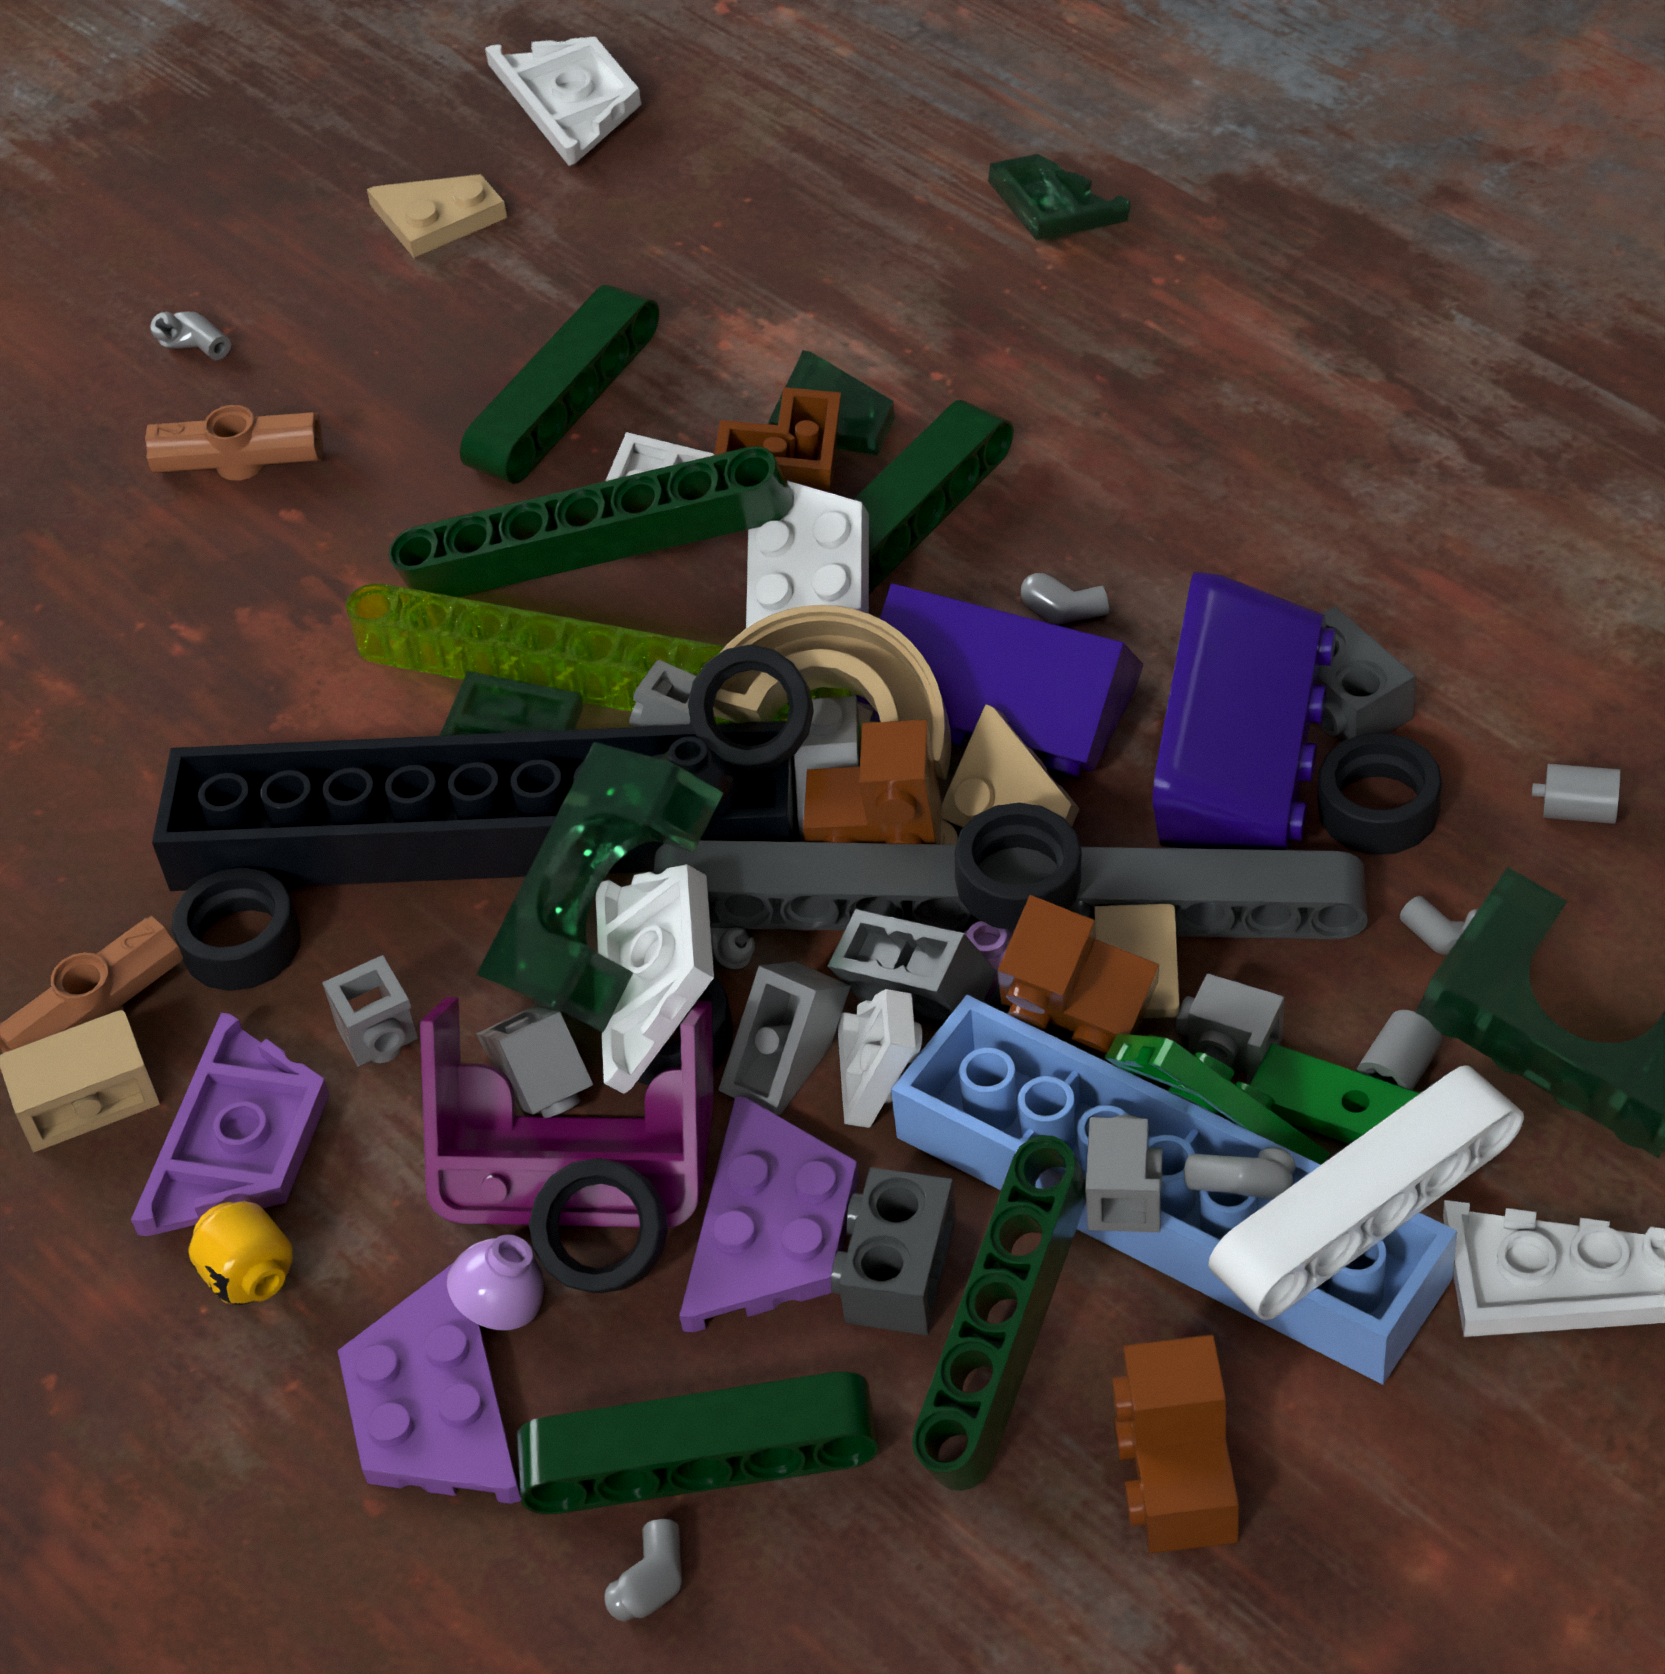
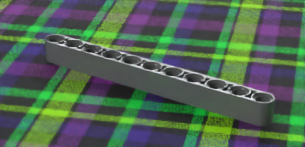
M679 840L662 845L655 855L653 873L656 875L662 873L667 868L688 864L707 876L710 928L845 930L855 909L964 933L973 924L981 921L972 916L959 900L955 882L956 845ZM1017 847L1002 849L985 857L979 864V869L984 875L999 883L1021 886L1036 884L1050 877L1057 870V865L1051 858L1037 850ZM1081 847V884L1076 902L1069 909L1095 920V906L1172 904L1175 907L1176 937L1345 939L1359 934L1368 923L1364 864L1357 856L1340 851Z

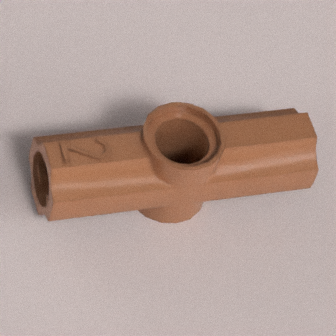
M241 405L220 407L212 411L204 421L147 425L145 436L147 461L151 472L164 473L216 469L221 477L236 481L248 479L258 474L264 465L322 461L324 448L322 426L318 413L254 417L248 408Z
M150 916L140 921L97 954L83 952L63 959L52 972L51 987L0 1024V1051L6 1053L118 1010L124 1011V1003L184 960L179 946L168 934L166 928L153 916Z

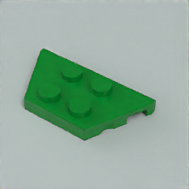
M1117 1034L1105 1056V1059L1118 1068L1320 1165L1325 1163L1330 1155L1324 1148L1273 1113L1271 1108L1275 1100L1272 1097L1240 1081H1237L1236 1085H1234L1230 1080L1235 1071L1209 1055L1197 1052L1194 1056L1175 1041L1149 1034V1036Z

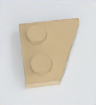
M481 174L374 186L367 189L371 207L413 258L507 218L504 200Z
M985 705L943 800L941 818L964 828L975 815L996 805L1020 802L1043 806L1064 817L1072 827L1079 807L1063 787L1056 784L1048 774L1046 766L1034 751L1024 744L1007 723L1009 720L1001 711Z

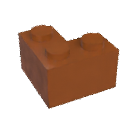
M784 387L778 425L720 420L714 455L747 447L759 446L766 448L774 455L787 481L832 493L838 447L841 392Z
M927 719L862 723L859 767L807 769L803 820L806 842L940 844L942 802Z
M1029 895L997 970L1001 1004L1011 1006L1008 1015L1039 1030H1046L1048 1023L1074 1033L1072 1041L1075 1044L1106 1056L1117 1034H1137L1159 979L1158 963L1095 939V920L1032 895Z
M1214 1335L1123 1346L1125 1376L1112 1377L1111 1381L1116 1416H1113L1118 1458L1119 1461L1133 1460L1136 1480L1124 1481L1130 1527L1144 1525L1149 1554L1238 1543L1239 1504L1226 1442V1397Z

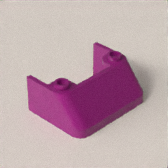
M445 997L420 1021L426 1196L430 1206L440 1217L450 1222L465 1224L529 1225L535 1197L549 1177L572 1162L594 1158L629 1165L648 1178L665 1203L668 1228L685 1222L692 1215L702 1195L714 1102L712 1001H698L682 1022L681 1066L663 1070L649 1084L645 1094V1118H544L515 1116L513 1086L501 1070L488 1064L461 1063L459 997ZM598 1184L586 1186L571 1195L562 1208L558 1225L640 1227L638 1210L628 1195L616 1187Z

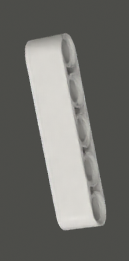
M1465 1065L1456 1068L1229 1231L1216 1245L1208 1263L1210 1271L1260 1319L1269 1320L1275 1318L1503 1151L1516 1137L1522 1127L1524 1120L1523 1111L1472 1067Z

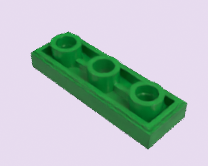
M1271 1043L1250 1084L1275 1100L1271 1111L1287 1123L1348 1144L1357 1140L1421 1094Z

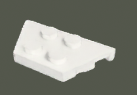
M596 37L573 38L564 42L552 40L532 42V53L503 55L501 45H492L485 48L488 65L568 166L577 163L641 106L639 88Z
M787 481L794 496L793 505L788 514L779 521H769L761 527L748 529L746 628L774 613L809 605L842 606L869 614V513L862 502Z
M688 864L667 868L657 875L652 872L636 874L633 877L632 884L629 886L621 887L610 880L602 881L595 886L604 1084L623 1094L632 1089L714 978L707 876Z

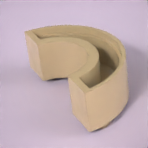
M801 606L774 613L757 621L733 638L721 651L750 644L774 649L794 663L810 690L828 687L842 688L865 698L879 714L880 722L927 719L937 778L946 780L951 757V730L937 681L919 650L900 631L871 614L842 606ZM754 670L740 672L726 680L716 693L713 707L714 716L737 723L773 721L778 710L788 703V698L780 682L769 674Z

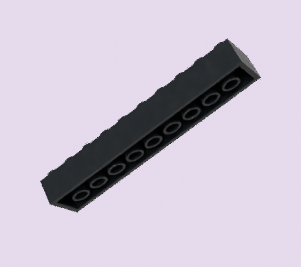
M786 721L717 724L723 735L733 742L754 746L764 744L777 736L786 724ZM691 725L170 748L152 845L169 891H187L198 880L220 870L241 867L266 871L282 881L285 887L654 872L656 851L662 845L671 841L796 842L797 794L794 755L772 768L756 771L735 768L740 788L738 797L731 808L713 820L697 824H683L663 817L654 808L650 798V779L656 763L676 740L683 737L698 738Z

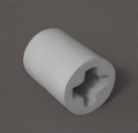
M1547 764L1545 784L1533 783L1532 796L1544 797L1543 818L1616 824L1620 769Z
M1410 1010L1395 1011L1356 1068V1072L1413 1091L1442 1046V1035L1434 1023L1425 1016Z

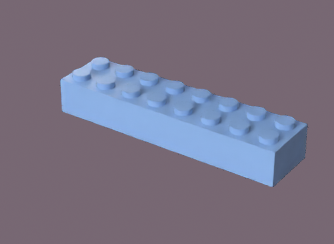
M969 995L963 998L891 1088L898 1139L999 1190L1002 1189L1013 1156L1019 1146L1030 1138L1049 1135L1065 1141L1075 1154L1084 1172L1087 1173L1090 1117L1113 1118L1119 1115H1133L1142 1119H1148L1149 1148H1162L1160 1232L1088 1230L1086 1204L1077 1229L1382 1385L1453 1279L1457 1230L1419 1212L1286 1311L1273 1319H1260L1210 1271L1208 1263L1214 1248L1229 1231L1273 1199L1225 1192L1190 1190L1184 1180L1186 1160L1190 1154L1257 1158L1260 1151L1269 1147H1277L1287 1151L1295 1161L1296 1168L1292 1175L1294 1184L1318 1168L1320 1164ZM1053 1167L1045 1170L1037 1179L1036 1188L1047 1189L1055 1186L1062 1180L1066 1169L1063 1167Z

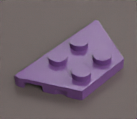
M221 1013L131 1218L137 1235L151 1236L196 1225L204 1213L221 1203L246 1201L256 1203L262 1208L286 1203L330 1095L325 1079L303 1063L290 1061L286 1057L285 1051L268 1039L261 1043L242 1030L239 1019L233 1015Z
M735 1096L679 1316L682 1330L692 1333L706 1329L704 1319L745 1308L747 1317L774 1310L785 1301L797 1300L801 1302L832 1293L831 1275L833 1263L837 1252L843 1251L847 1233L848 1208L851 1197L856 1192L859 1179L857 1161L748 1098Z
M452 1263L338 1350L361 1467L367 1484L394 1488L415 1485L424 1488L430 1493L451 1496L456 1495L457 1488L495 1493L498 1502L512 1504L521 1501V1496L480 1325L465 1317L455 1307L449 1296L447 1276L453 1265Z

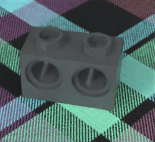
M1336 606L1324 611L1322 614H1325L1326 628L1336 629V642L1332 665H1320L1317 685L1327 687L1322 724H1319L1321 729L1329 736H1336L1339 740L1345 741L1361 734L1390 733L1412 720L1416 676Z
M855 909L828 964V967L842 982L851 986L850 991L861 1003L865 1000L872 1001L876 994L885 989L911 993L913 1016L944 1023L966 995L983 1002L997 973L964 933Z
M870 1167L863 1194L854 1193L850 1200L847 1214V1233L852 1235L848 1252L838 1251L832 1268L831 1291L834 1294L841 1295L845 1323L928 1336L957 1219L953 1179ZM897 1219H907L903 1222H892ZM882 1277H893L889 1281H874Z

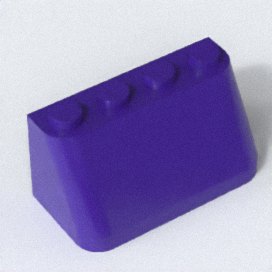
M1193 573L1154 777L1153 810L1160 845L1185 849L1289 850L1291 840L1302 841L1306 823L1307 803L1298 802L1301 781L1312 782L1317 754V744L1307 743L1310 724H1322L1326 703L1327 687L1317 685L1320 665H1332L1336 642V629L1326 628L1325 614L1220 574Z
M893 583L890 585L880 617L881 620L900 631L909 639L930 666L947 711L951 730V746L962 748L964 740L971 739L985 705H989L1005 715L1009 720L1007 723L1024 744L1032 749L1039 759L1044 760L1043 764L1046 766L1047 771L1072 779H1078L1081 770L1094 771L1137 688L1143 668V663L1124 642ZM856 694L857 703L865 709L872 711L870 722H880L879 714L865 698Z

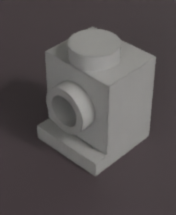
M658 659L635 690L633 700L636 701V704L631 713L629 725L633 727L691 725L688 701L696 675Z
M383 955L322 982L337 1030L357 1066L369 1061L375 1063L391 1061L399 1055L402 1046L418 1039L409 1010L411 1008L409 999ZM379 987L382 999L353 1011L348 1000Z
M1207 973L1196 997L1186 996L1182 1002L1176 1020L1175 1033L1188 1038V1051L1194 1056L1197 1052H1201L1231 1068L1247 1072V1084L1250 1085L1271 1043L1280 1046L1283 1039L1284 996Z
M1119 1115L1113 1118L1090 1117L1086 1173L1088 1230L1160 1232L1162 1148H1149L1148 1119H1142L1133 1115Z

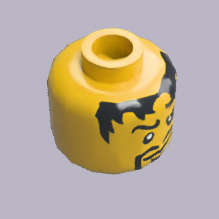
M246 1201L226 1202L210 1208L198 1220L189 1246V1257L191 1265L223 1302L233 1305H244L255 1301L267 1300L281 1289L293 1261V1248L291 1241L261 1206Z

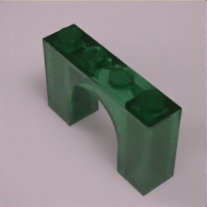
M594 742L476 975L531 1004L560 1011L563 1017L604 1033L634 972L588 947L586 925L593 898L601 882L614 864L624 854L642 843L657 841L694 852L723 792L675 763Z
M1507 867L1431 978L1416 1014L1427 1019L1443 1035L1457 1038L1491 1058L1495 1065L1505 1072L1519 1075L1548 1092L1562 1106L1573 1111H1580L1610 1129L1624 1143L1632 1147L1642 1148L1659 1158L1665 1149V1011L1648 1032L1636 1039L1621 1043H1600L1586 1040L1567 1032L1552 1021L1535 999L1530 984L1529 968L1550 938L1568 901Z

